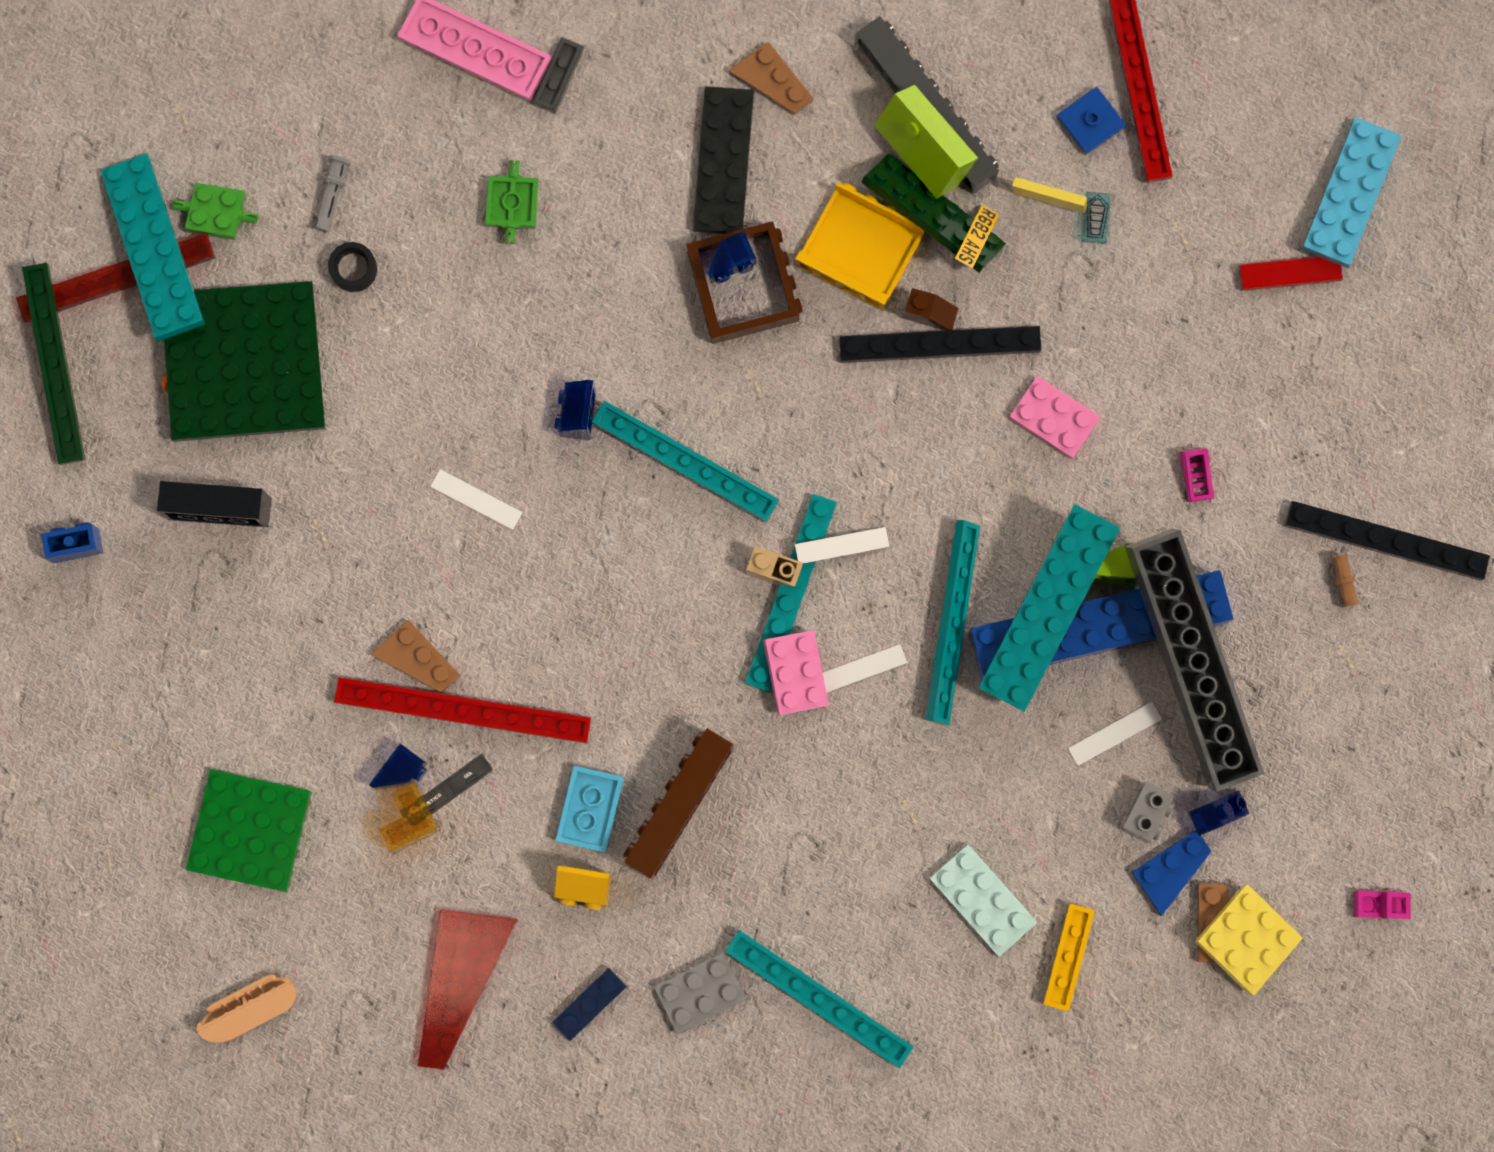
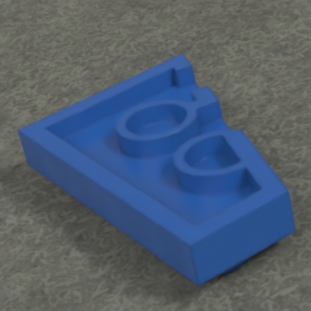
M1195 830L1131 872L1160 916L1168 909L1211 853V850L1198 830Z

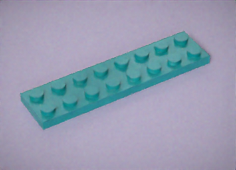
M148 153L101 169L100 171L154 338L159 342L205 325Z
M1073 504L978 686L979 689L1025 712L1120 531V527Z

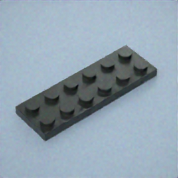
M705 86L693 232L725 234L743 229L754 90Z

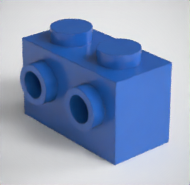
M89 522L79 523L75 527L68 529L63 527L54 528L48 533L41 534L45 559L52 563L103 554L100 530Z

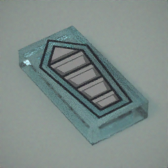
M1086 191L1087 208L1083 215L1081 242L1106 244L1111 194Z

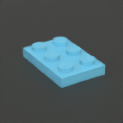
M574 765L555 841L606 853L624 777Z

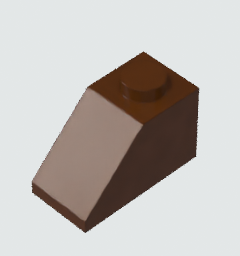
M912 288L903 319L944 331H951L958 307L936 294Z

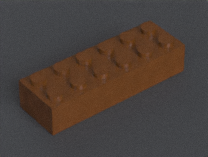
M706 728L704 733L698 732L692 742L694 747L690 755L686 753L678 765L679 769H681L677 777L671 776L665 786L666 795L663 799L658 798L651 809L652 813H654L649 822L647 820L643 821L637 831L638 835H640L639 839L635 844L631 842L623 854L626 857L624 862L651 880H654L734 749V744Z

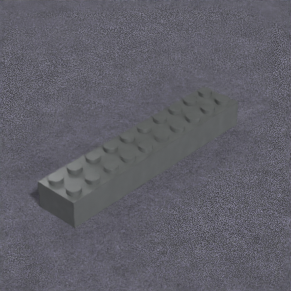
M1170 529L1125 546L1208 788L1219 792L1265 774L1181 530Z

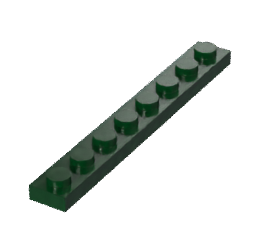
M47 262L22 267L58 464L64 465L85 461L50 266Z

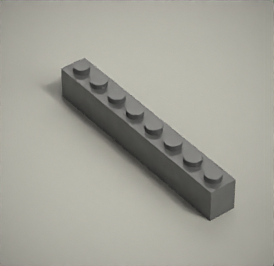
M879 16L856 32L855 42L894 93L915 85L978 157L962 180L972 194L976 193L997 178L999 171L997 161L992 155L988 156L985 153L981 140L977 136L973 137L968 131L969 126L964 118L961 116L958 118L953 111L954 106L947 97L943 98L938 92L939 87L932 78L928 79L924 74L923 65L918 59L914 60L911 57L907 44L903 40L899 41L894 35L895 30L888 21L884 22Z

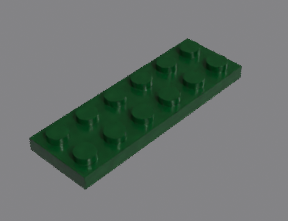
M890 154L886 155L863 177L861 183L957 255L974 218L944 195L936 199L914 172ZM990 232L973 269L980 273L1001 252L1006 243L996 234Z

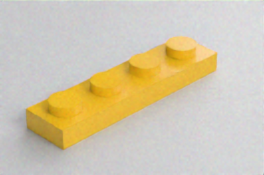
M1069 903L1042 1005L1069 1012L1095 910Z

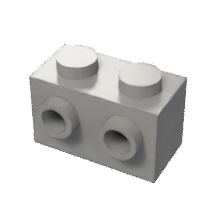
M1147 781L1142 783L1120 829L1146 843L1151 842L1152 839L1157 840L1163 829V826L1160 825L1163 817H1169L1175 804L1171 802L1174 795Z

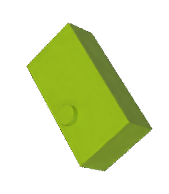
M915 85L895 93L874 125L936 199L955 190L978 159Z

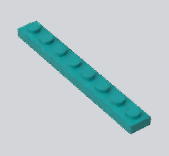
M606 401L603 402L592 420V424L766 523L779 503L778 498Z
M816 494L812 495L795 544L825 538L837 505L836 501ZM794 546L790 558L798 561ZM816 561L803 563L795 587L780 585L745 685L768 693L770 692L772 684L763 640L790 635Z
M956 520L925 720L940 725H950L980 533L979 525L966 520Z
M739 930L725 951L727 954L899 1069L914 1046Z

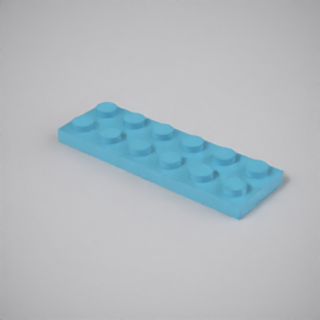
M1354 118L1301 250L1349 268L1402 135L1360 118Z

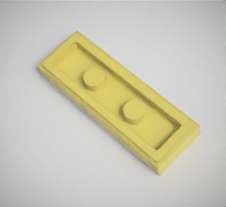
M1017 177L1014 179L1012 185L1013 194L1085 214L1087 208V198L1085 196Z

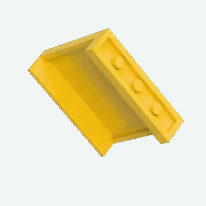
M837 182L835 191L803 250L799 251L795 258V266L883 311L925 235V231L907 217L901 215L894 207H886L880 204L879 200L872 195L866 194L864 196L856 192L857 189L848 183L841 184Z

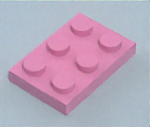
M1037 376L1009 419L1072 460L1100 419V416Z
M815 631L763 640L777 715L829 706Z

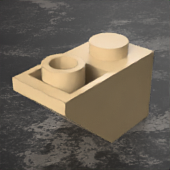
M755 546L746 573L770 583L795 587L803 562Z

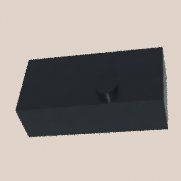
M160 481L157 512L167 520L269 528L272 498L261 488Z

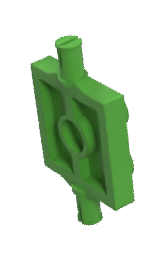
M514 160L509 161V174L504 176H488L485 224L486 227L505 229L504 243L509 244L510 239L511 245L515 244V230L521 228L536 229L539 179L525 178L519 175L520 161L515 160V169Z
M201 183L195 184L193 196L189 202L174 200L173 210L187 212L186 232L231 240L236 239L238 228L242 222L257 224L259 217L258 213L244 212L245 191Z

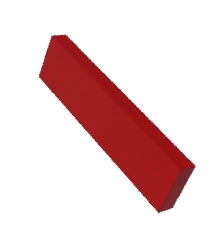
M1321 257L1241 264L1239 266L1242 291L1338 282L1343 279L1341 266Z

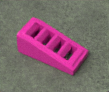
M1208 448L1179 451L1188 502L1214 499ZM1200 457V461L1190 463L1189 458ZM1202 467L1201 472L1191 473V468ZM1204 477V482L1192 483L1193 478ZM1206 487V492L1194 493L1193 489Z

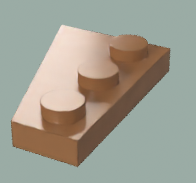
M769 42L729 70V74L735 78L738 77L752 89L758 90L767 96L769 100L792 115H795L813 101L811 94Z
M409 620L371 653L377 659L441 693L461 676Z
M1197 884V938L1230 901L1225 884ZM1197 945V962L1216 963Z

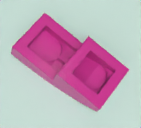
M1354 891V917L1411 919V893Z

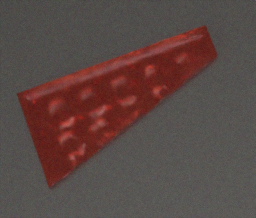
M440 909L418 1067L441 1070L446 1068L518 919Z

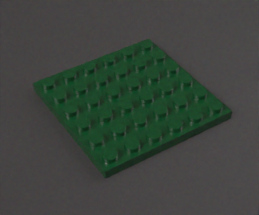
M305 281L194 290L205 325L164 340L172 442L326 429L313 282Z

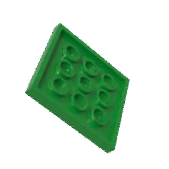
M210 769L186 871L288 893L312 791Z

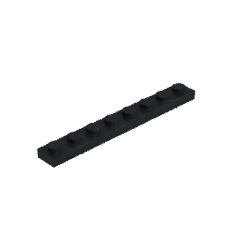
M1040 326L839 336L841 363L1041 353L1042 350Z
M1295 501L1290 502L1284 527L1479 581L1485 579L1490 555Z

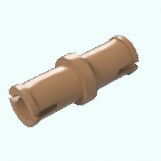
M1347 554L1331 558L1337 579L1334 582L1335 586L1338 585L1342 608L1359 604L1353 583L1356 580L1355 576L1351 575Z

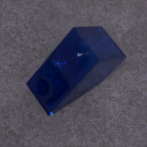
M744 231L721 240L707 273L711 284L714 282L717 284L724 283L735 273L740 272V274H744L754 269L753 266L757 264V260Z
M1239 790L1189 811L1199 836L1250 814L1246 801L1241 796Z

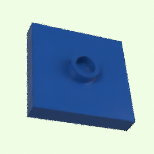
M1098 87L1092 89L1056 116L1085 155L1126 128V123Z

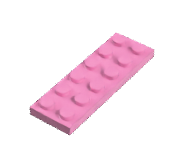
M416 0L397 35L398 40L528 101H531L552 59L551 55L434 0Z

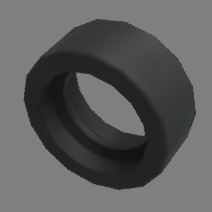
M347 242L339 245L330 254L328 260V271L333 281L342 290L349 292H360L368 288L374 282L378 272L377 262L370 249L357 242ZM352 253L360 254L367 261L365 275L356 281L345 280L338 271L340 260Z

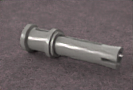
M335 155L329 156L330 165L328 173L323 178L325 188L313 227L315 230L329 233L340 189L345 186L344 177L346 169L351 164V161Z

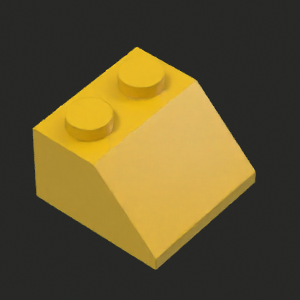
M557 866L554 898L560 899V904L575 906L576 902L586 903L585 908L601 911V906L608 905L612 875Z

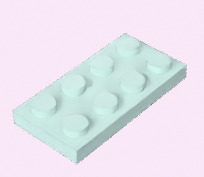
M969 844L929 878L998 957L1038 923Z

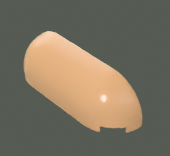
M274 974L268 975L210 1005L206 1009L208 1013L202 1022L197 1023V1033L203 1039L210 1042L232 1040L287 1011L295 1002L296 989L288 977H276Z

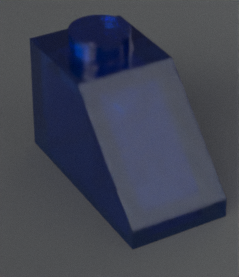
M399 744L369 786L379 790L411 785L415 780L419 782L427 772L425 767L428 763L404 745Z

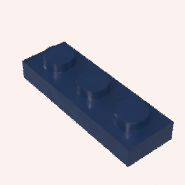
M608 968L552 1023L571 1041L627 986Z

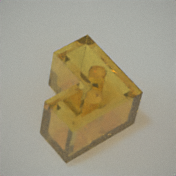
M415 782L392 793L402 818L379 829L389 851L394 854L441 831L419 784Z

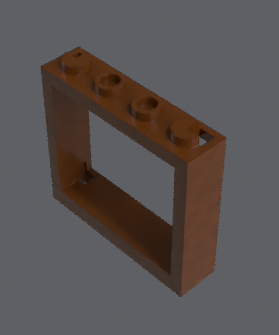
M773 221L686 244L712 344L799 322V313L803 312L800 299H795L793 290L796 289L793 274L788 276L786 266H790L786 251H781L780 243L783 242L780 228L775 229ZM768 235L789 310L719 328L699 252Z

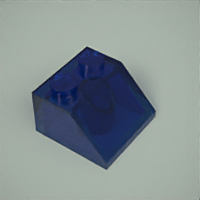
M593 380L565 382L564 390L560 389L558 404L562 405L561 414H556L555 429H558L560 437L590 440L597 392Z

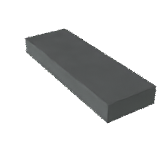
M561 37L532 102L533 106L554 114L557 113L584 51L583 45Z

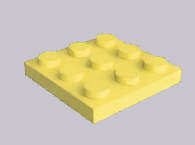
M1243 884L1194 942L1250 996H1254L1303 938L1248 884Z

